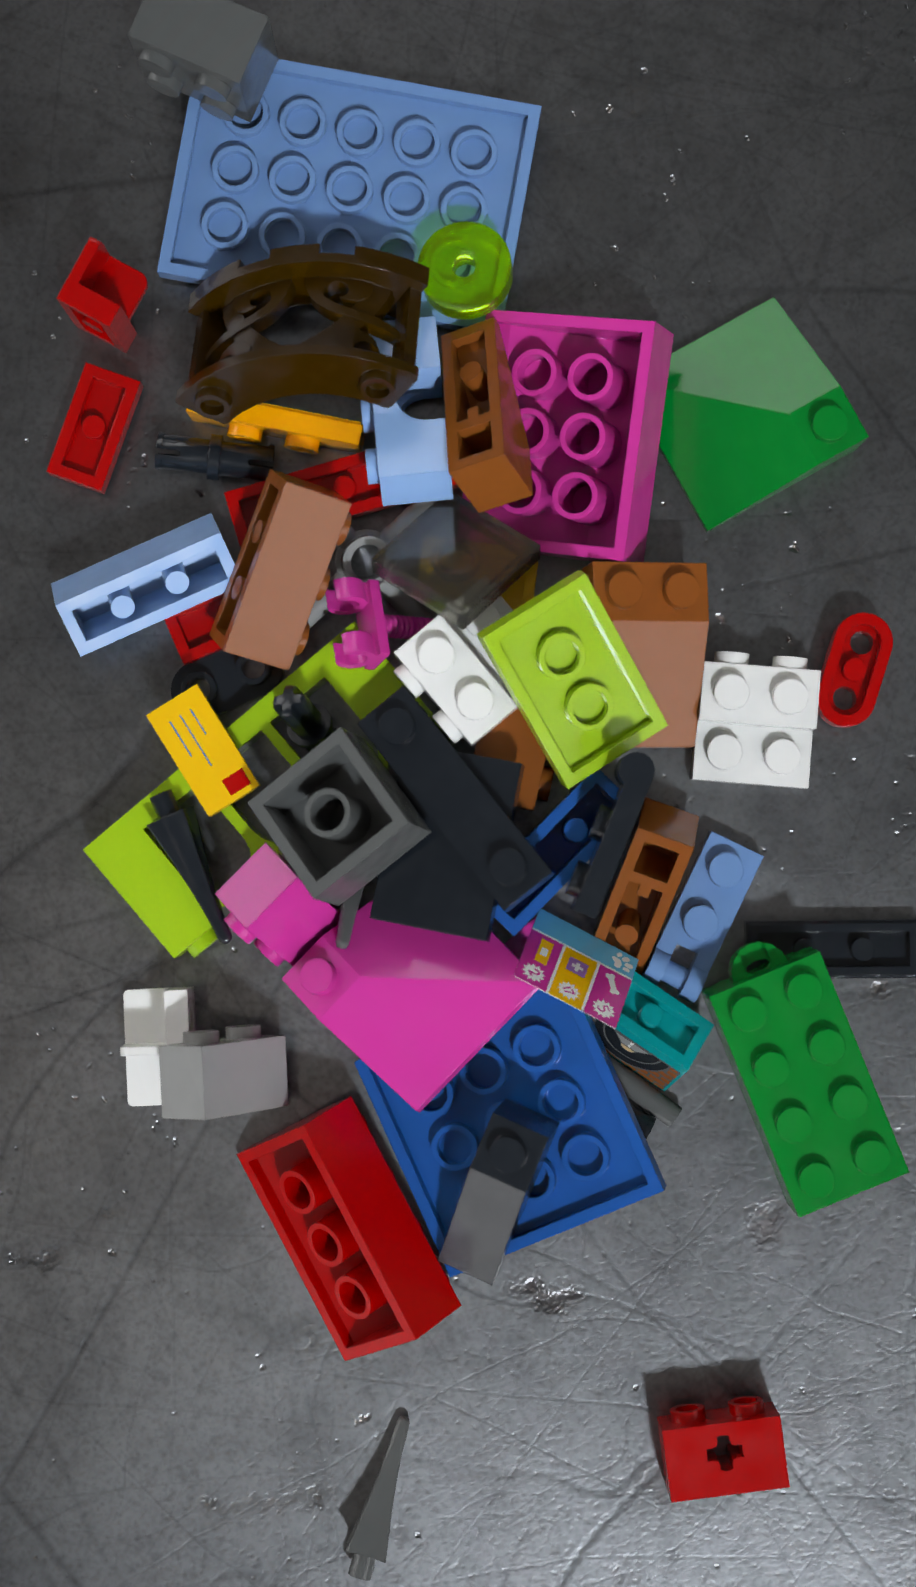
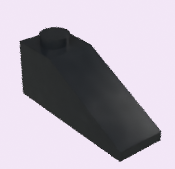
M505 1099L492 1113L469 1169L438 1261L490 1285L494 1283L560 1122L509 1099Z

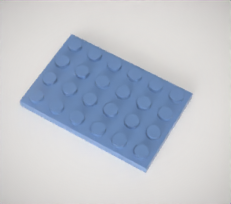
M283 59L278 60L251 123L237 116H234L232 121L217 118L200 106V100L189 96L157 268L160 278L200 285L216 271L239 259L244 265L268 259L270 249L318 243L320 244L321 253L354 255L355 246L392 253L430 268L428 286L421 296L420 317L435 316L436 327L459 330L484 321L487 309L506 310L542 106ZM386 314V316L384 317V318H389V319H394V320H396V318H394V317H392V316H389V315H387V314Z

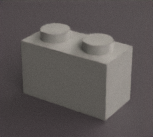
M259 1024L233 1025L225 1027L226 1037L220 1038L219 1030L183 1032V1043L159 1046L162 1118L209 1120L289 1106L285 1035H261V1025Z

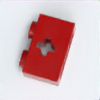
M742 1396L729 1400L728 1407L705 1410L703 1404L690 1403L670 1408V1415L657 1416L665 1483L671 1503L790 1487L781 1417L773 1402H763V1398L760 1396ZM727 1435L730 1443L726 1444V1454L716 1455L713 1448L717 1447V1437Z

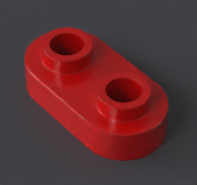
M866 612L853 614L841 621L832 634L821 670L818 705L819 716L829 725L839 728L858 725L870 716L875 707L893 648L892 632L887 623L877 615ZM856 633L863 634L869 641V649L865 654H858L851 648L850 640ZM838 688L846 689L852 695V704L847 710H842L834 704L833 695Z

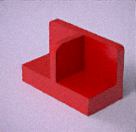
M91 236L56 299L76 327L127 353L137 335L130 320L148 289V280L142 272L110 256L103 242Z

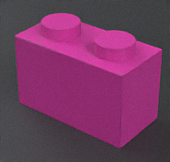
M266 842L215 893L230 911L224 918L227 925L247 944H250L257 938L253 942L254 945L277 967L285 960L294 966L324 934L337 926L339 922L340 910L334 904L313 899L288 861Z

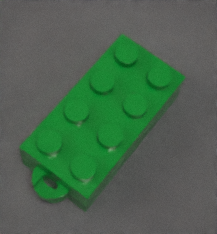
M763 941L750 942L740 947L730 958L728 968L730 978L703 988L701 993L789 1207L800 1218L909 1173L820 951L807 947L784 955L780 949ZM760 959H767V962L759 965L758 968L746 971L747 966Z

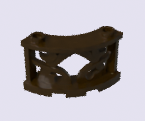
M318 243L270 249L268 259L244 265L240 259L230 263L204 280L190 294L188 313L197 316L198 319L189 378L177 390L175 402L197 412L205 418L213 419L222 424L229 423L236 416L257 404L292 395L329 394L345 396L370 402L384 408H390L418 380L419 368L415 364L421 296L428 286L430 268L392 253L355 246L354 255L321 253L320 244ZM312 304L322 316L334 322L325 330L300 344L279 345L259 334L274 324L289 307ZM386 314L396 318L395 328L382 320ZM370 335L393 345L392 357L381 354L375 340Z

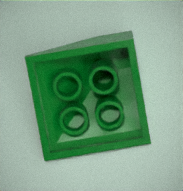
M775 297L671 353L659 449L706 532L855 451L869 437L840 384Z

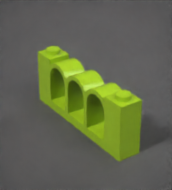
M353 621L226 728L241 754L262 736L266 735L288 763L293 766L302 758L275 727L282 718L273 709L274 697L282 695L286 686H297L309 698L326 682H329L357 717L362 720L400 689L403 683L393 672L395 668L387 659L375 670L364 669V666L359 668H342L336 664L333 643H343L342 633L358 631V625ZM419 696L415 698L433 720L432 716L434 714ZM378 751L379 759L389 771V763ZM178 769L86 846L83 851L173 958L182 956L186 951L193 958H196L218 938L192 891L146 826L159 820L150 801L151 797L172 789L180 806L194 795L191 787ZM234 803L221 811L244 838L250 849L251 857L265 842L278 854H282L275 842L258 832ZM219 899L221 907H226Z

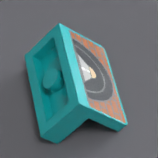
M637 972L634 973L616 1029L591 1016L608 1055L662 1091H666L689 1070L714 1026L713 1023Z

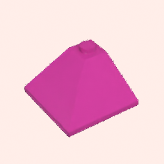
M373 900L357 910L350 943L346 949H340L336 946L337 925L324 934L281 979L321 1023L415 1111L421 1112L538 991V988L513 976L519 958L493 931L491 932L490 941L485 942L371 919L370 914Z

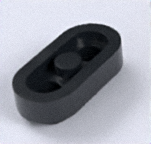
M220 650L181 667L172 680L171 696L173 699L186 691L198 679L207 680L210 684V693L207 699L216 714L220 716L262 699L283 681L285 670L264 664L263 674L258 678L251 679L244 674V664L249 660L248 658Z

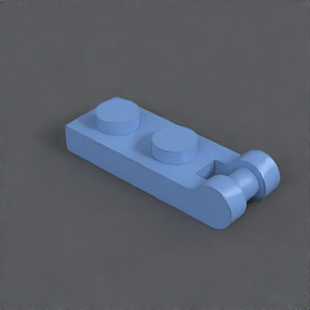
M709 831L651 951L642 976L656 986L661 981L678 989L677 996L695 1003L764 856L715 832ZM677 944L695 953L689 968L670 960Z

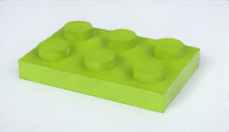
M577 570L476 634L560 783L567 789L668 726L586 573Z

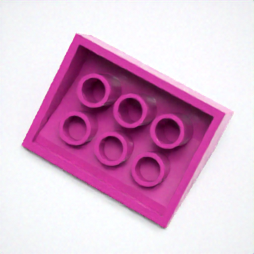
M487 309L485 320L495 317L501 330L530 449L533 496L478 513L463 493L457 543L590 562H644L674 334L656 321Z

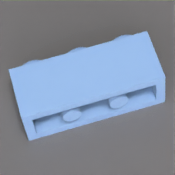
M209 513L51 583L55 606L80 656H83L225 593L235 564L212 513Z

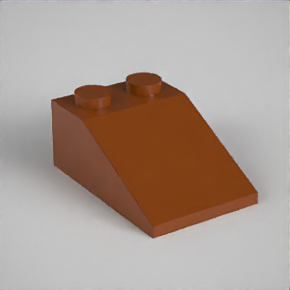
M592 561L580 571L586 573L668 724L667 727L634 748L695 747L709 627L707 563Z

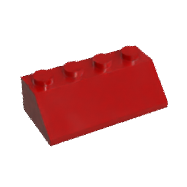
M352 1096L324 1107L236 1154L345 1361L417 1340L462 1306L450 1284L449 1277L438 1262L423 1233L420 1222L408 1205L396 1182L393 1171L387 1165L368 1129L365 1118L359 1112Z

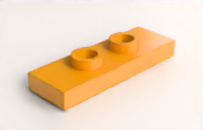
M260 403L245 410L229 423L222 424L186 408V412L192 421L228 428V437L245 442L261 443L262 436L266 435L285 439V448L306 454H318L320 446L352 453H359L363 450L365 433L363 425L359 421Z

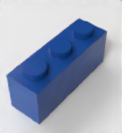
M600 769L580 781L526 836L555 875L509 912L504 911L497 902L495 918L513 936L570 880L577 861L580 860L586 863L591 858L597 841L588 838V834L601 804L609 807L612 806L619 789Z

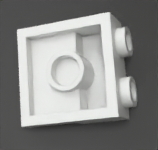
M484 579L443 615L439 614L394 652L396 659L401 663V665L393 670L395 675L415 698L423 692L428 695L439 708V711L432 716L433 720L454 744L461 738H464L470 747L475 745L518 709L476 635L513 611L487 579Z
M715 651L714 662H704L695 747L692 748L690 780L808 789L813 730L817 729L821 670L807 669L808 659L802 657L773 656L772 666L749 665L750 654Z

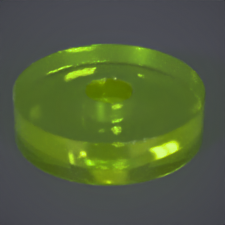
M467 221L449 224L436 231L426 241L419 254L418 263L430 268L428 286L423 291V294L430 305L445 316L463 320L482 317L496 309L510 291L513 281V266L509 249L502 237L486 225ZM469 264L475 267V271L467 277H460L455 274L456 270L462 265Z

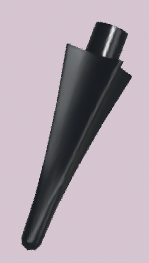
M172 789L159 793L150 798L159 820L146 826L192 891L219 942L229 944L232 941V934L229 926L224 921L225 916L219 899L215 895L216 890L204 851L194 806L180 809Z

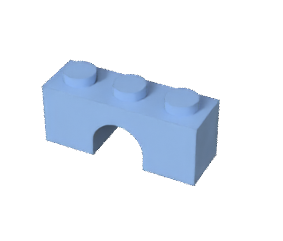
M435 316L420 317L415 364L419 368L418 380L390 408H384L360 400L364 433L375 432L376 448L365 449L368 485L380 484L383 506L453 499L452 477L448 471L446 418L423 420L413 418L403 412L410 404L416 401L443 397ZM395 320L385 321L395 328ZM370 335L375 340L380 353L392 357L393 345Z

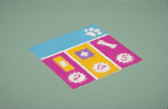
M540 909L513 976L616 1029L639 959Z

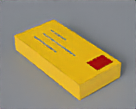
M195 684L146 715L209 817L214 816L261 786L198 684Z

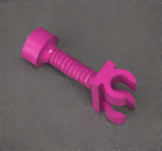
M342 577L333 580L335 590H327L325 593L329 612L337 615L356 613L358 631L342 633L343 643H333L336 664L342 668H359L364 666V669L375 670L390 655L388 638L411 639L434 619L384 614L379 580L369 579L367 582H363L355 577Z

